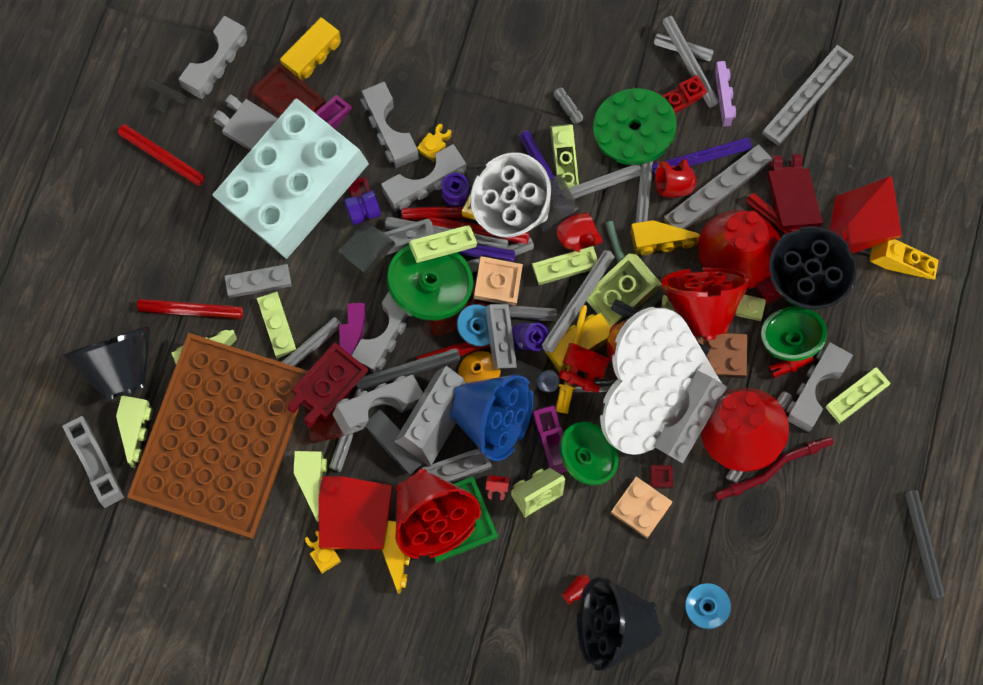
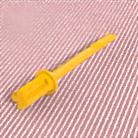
M586 305L581 306L573 341L577 345L580 344L581 331L587 311ZM565 382L564 385H558L560 391L555 410L559 413L568 414L572 392L576 388Z

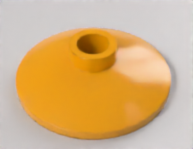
M477 351L469 354L462 360L458 369V375L463 377L466 383L497 378L501 374V370L493 369L492 354L486 351ZM481 366L479 371H474L476 367Z

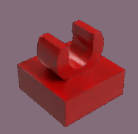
M488 475L486 481V490H489L488 498L492 499L493 492L499 491L501 494L500 500H503L505 492H508L510 477Z

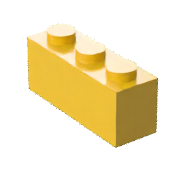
M321 17L280 59L282 69L300 83L304 78L310 77L313 69L318 64H322L326 60L327 55L340 45L339 30Z
M601 313L586 317L581 331L579 346L593 352L607 344L611 327ZM576 325L568 328L552 353L545 351L559 373L562 369L568 368V365L562 362L569 343L574 341Z

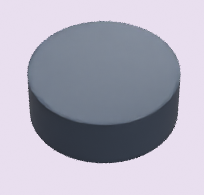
M547 370L538 375L537 385L541 391L553 392L559 387L560 379L556 372Z

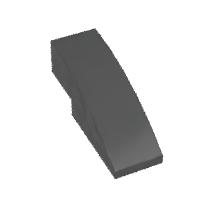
M378 410L369 418L365 427L406 474H411L424 463L394 442L400 430L381 410Z

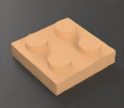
M480 257L473 299L516 306L523 264Z
M635 477L611 511V514L647 539L671 506L672 501L638 477Z

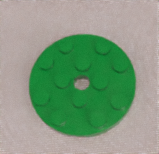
M633 88L617 92L601 104L594 118L593 130L596 143L606 156L608 155L621 164L642 165L658 159L665 153V150L675 139L677 124L675 112L664 97L647 89ZM633 122L640 125V128L637 130H632L629 127Z

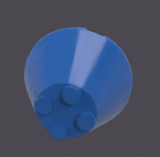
M509 375L468 382L463 386H458L454 392L455 400L450 411V419L457 423L487 458L493 461L503 460L515 451L512 447L518 439H523L529 426L533 410V391L529 390L528 387L530 382L523 376Z

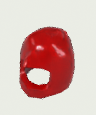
M685 158L675 166H670L667 161L658 162L655 185L660 196L679 198L693 192L697 179Z
M588 212L572 215L562 221L557 227L558 240H560L563 247L569 250L580 252V249L599 245L603 241Z

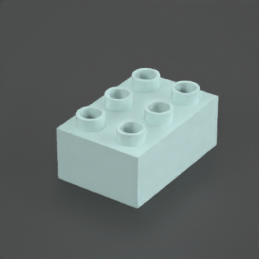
M296 98L212 195L234 216L287 259L369 163L360 149Z

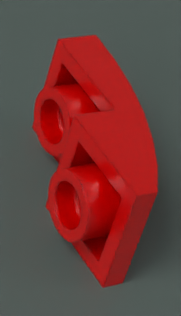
M698 75L680 83L678 88L664 94L662 97L670 103L676 114L707 94V90Z

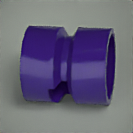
M451 173L442 181L443 202L447 207L465 206L469 197L468 180L462 174Z
M373 190L362 193L360 198L354 196L344 200L353 225L364 222L366 217L373 219L381 216Z
M541 323L516 324L512 328L514 348L518 351L543 350L542 344L549 335L547 328Z

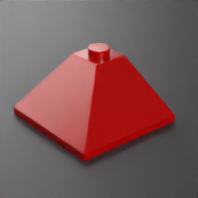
M891 176L835 196L830 231L836 233L847 242L852 254L902 237Z
M343 476L322 477L319 492V548L384 549L393 486Z

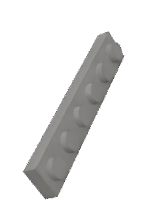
M837 45L763 130L762 134L779 146L849 65L854 56Z
M758 144L664 217V221L667 225L686 229L765 168L772 161V158Z

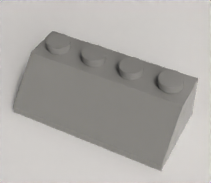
M447 366L436 371L394 441L429 467L433 464L456 424L454 420L450 419V411L453 408L456 388L466 384L464 378Z

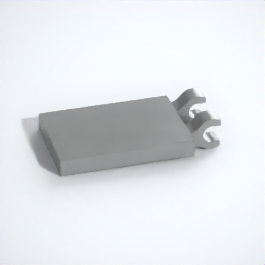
M229 95L225 100L228 103L227 107L236 111V113L229 119L223 112L218 110L213 117L218 125L224 127L222 130L224 135L251 151L278 118L247 99L241 103L236 97Z

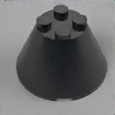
M801 227L793 232H788L776 243L769 260V273L774 287L788 302L805 309H825L842 301L851 291L857 275L856 259L848 248L847 242L836 233L821 227Z
M146 326L64 355L68 362L103 396L104 401L116 398L117 395L124 396L132 393L133 389L136 391L147 387L145 380L150 328Z
M603 577L592 579L584 588L580 598V602H583L582 612L577 614V634L582 655L587 664L594 666V670L605 671L650 647L656 637L661 635L662 629L658 623L657 607L654 602H649Z

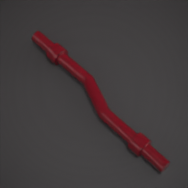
M829 436L816 442L813 440L805 443V446L781 455L762 475L741 483L738 481L732 483L728 488L715 492L714 496L719 501L732 495L734 497L741 495L743 491L767 482L787 462L807 454L810 456L816 454L820 449L833 445L834 441Z

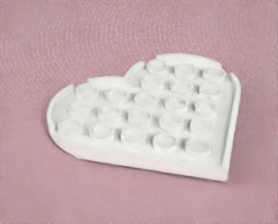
M649 307L637 312L622 326L615 340L617 346L615 355H612V362L618 379L610 387L604 398L603 403H605L603 415H600V422L606 440L613 447L627 454H641L654 449V444L664 427L673 426L684 417L690 402L687 387L697 370L721 383L684 319L667 308Z

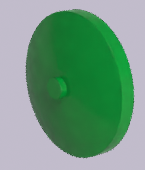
M408 245L393 257L387 273V287L394 302L408 314L425 320H441L457 314L465 307L473 289V276L469 265L458 252L416 263L411 248Z

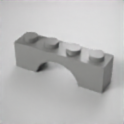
M226 16L221 19L213 31L215 40L219 44L214 57L204 63H190L179 77L182 89L200 99H203L206 94L211 92L214 82L217 78L222 77L227 64L234 60L237 50L243 47L247 41L245 27Z
M385 82L362 90L363 99L360 100L364 111L368 110L370 113L368 117L372 128L376 127L379 132L377 138L381 146L385 145L387 149L385 154L389 163L393 162L395 168L419 159L418 150L410 133L396 132L385 121L388 113L394 108L393 98Z
M454 144L435 154V168L427 177L411 180L398 174L381 184L382 193L394 212L399 209L408 208L417 199L422 200L435 189H442V181L447 175L451 173L465 175L467 172L466 162Z
M389 292L382 302L383 311L389 317L387 329L377 338L370 340L361 339L352 354L356 360L368 368V372L371 374L383 369L386 363L384 358L388 352L391 353L393 351L398 334L404 332L407 325L405 321L408 316L412 317V315L402 310L394 302Z
M829 343L826 349L822 347L816 357L820 361L817 366H811L806 375L809 377L807 384L802 382L796 393L799 395L797 402L792 400L786 411L789 413L788 421L810 433L823 410L816 399V385L825 379H840L853 356L852 354L832 343Z
M697 370L687 387L690 402L686 414L677 424L664 427L654 447L683 463L727 386Z
M413 375L408 377L400 376L393 383L388 385L386 383L380 384L371 392L363 391L356 398L341 400L337 403L333 416L344 436L364 429L369 420L368 410L376 405H389L403 413L415 408L423 392Z
M81 416L63 425L62 427L89 477L90 484L102 506L106 508L125 498L85 418Z

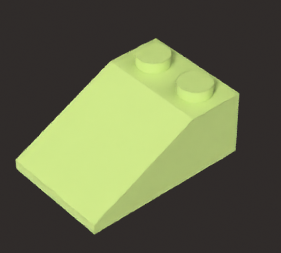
M629 253L598 282L588 297L587 302L597 314L601 313L608 325L612 327L625 318L611 310V306L616 299L637 309L656 294L662 286L660 281L637 254Z
M551 468L545 471L540 469L532 475L533 478L526 482L521 480L513 486L514 489L511 491V496L524 517L563 495L565 484L563 475Z

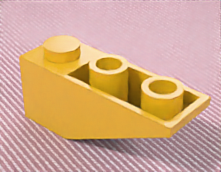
M653 220L634 223L631 225L630 230L635 254H641L642 256H647L661 250L662 252H669L678 247L691 248L699 240V233Z
M896 239L872 247L870 262L880 267L932 280L936 278L939 260Z
M388 521L385 546L382 552L396 591L401 594L402 587L406 588L407 574H404L405 565L409 566L410 557L403 554L396 543V522Z

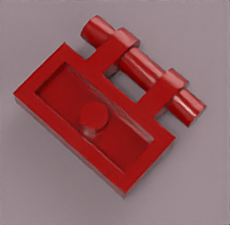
M569 343L562 362L568 365L569 369L568 372L562 369L559 373V378L564 379L570 385L576 384L582 387L584 391L598 393L600 385L594 383V378L603 379L610 359L575 343ZM578 370L586 373L585 378L577 376Z

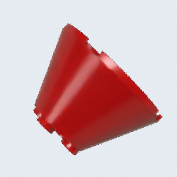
M729 210L716 215L704 226L698 240V258L702 268H725L746 274V279L749 278L747 289L756 288L758 284L771 278L769 260L774 246L780 240V236L774 226L757 212Z
M707 267L703 268V272L692 273L690 269H684L664 276L661 280V286L675 313L684 319L693 336H703L704 340H714L716 335L728 333V328L749 286V278L746 279V274L740 271L725 268Z
M736 388L723 393L701 431V438L707 453L713 460H716L730 470L750 472L762 469L777 459L787 444L789 423L783 407L768 393L754 388Z
M426 469L418 470L415 475L396 486L395 539L401 552L408 557L419 559V556L429 555L430 558L451 551L471 535L475 529L473 525L476 519H480L481 508L474 495L433 473L427 472Z

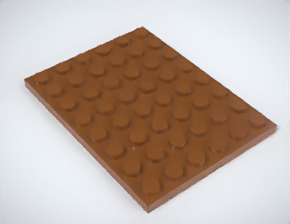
M188 333L127 498L254 539L300 411L299 408L294 414L287 409V404L296 396L292 393V389L308 371Z

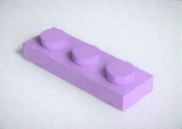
M725 61L717 62L715 67V78L722 125L724 127L731 126L733 118H736V108L731 104L733 88L729 87L728 83L730 81V69H726Z

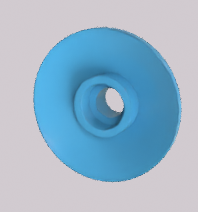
M482 305L466 307L460 313L457 320L460 336L473 346H486L490 344L486 307ZM473 325H476L479 328V331H476L473 328Z
M706 583L698 585L690 591L686 599L685 608L689 619L695 625L704 629H713L721 626L728 619L731 611V602L727 593L721 587ZM709 604L711 606V610L705 611L703 609V605Z

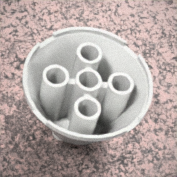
M523 153L503 154L488 162L481 175H477L471 191V208L476 221L489 233L499 237H515L528 232L547 220L551 198L550 180L544 167L534 158Z

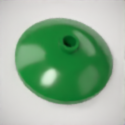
M787 307L774 312L766 319L762 326L761 338L765 349L771 355L786 361H799L812 357L822 349L827 339V328L822 317L813 310L801 307Z
M578 422L564 431L559 446L560 456L565 468L576 480L586 485L597 486L606 483L615 475L618 467V452L606 440L601 427L590 422Z

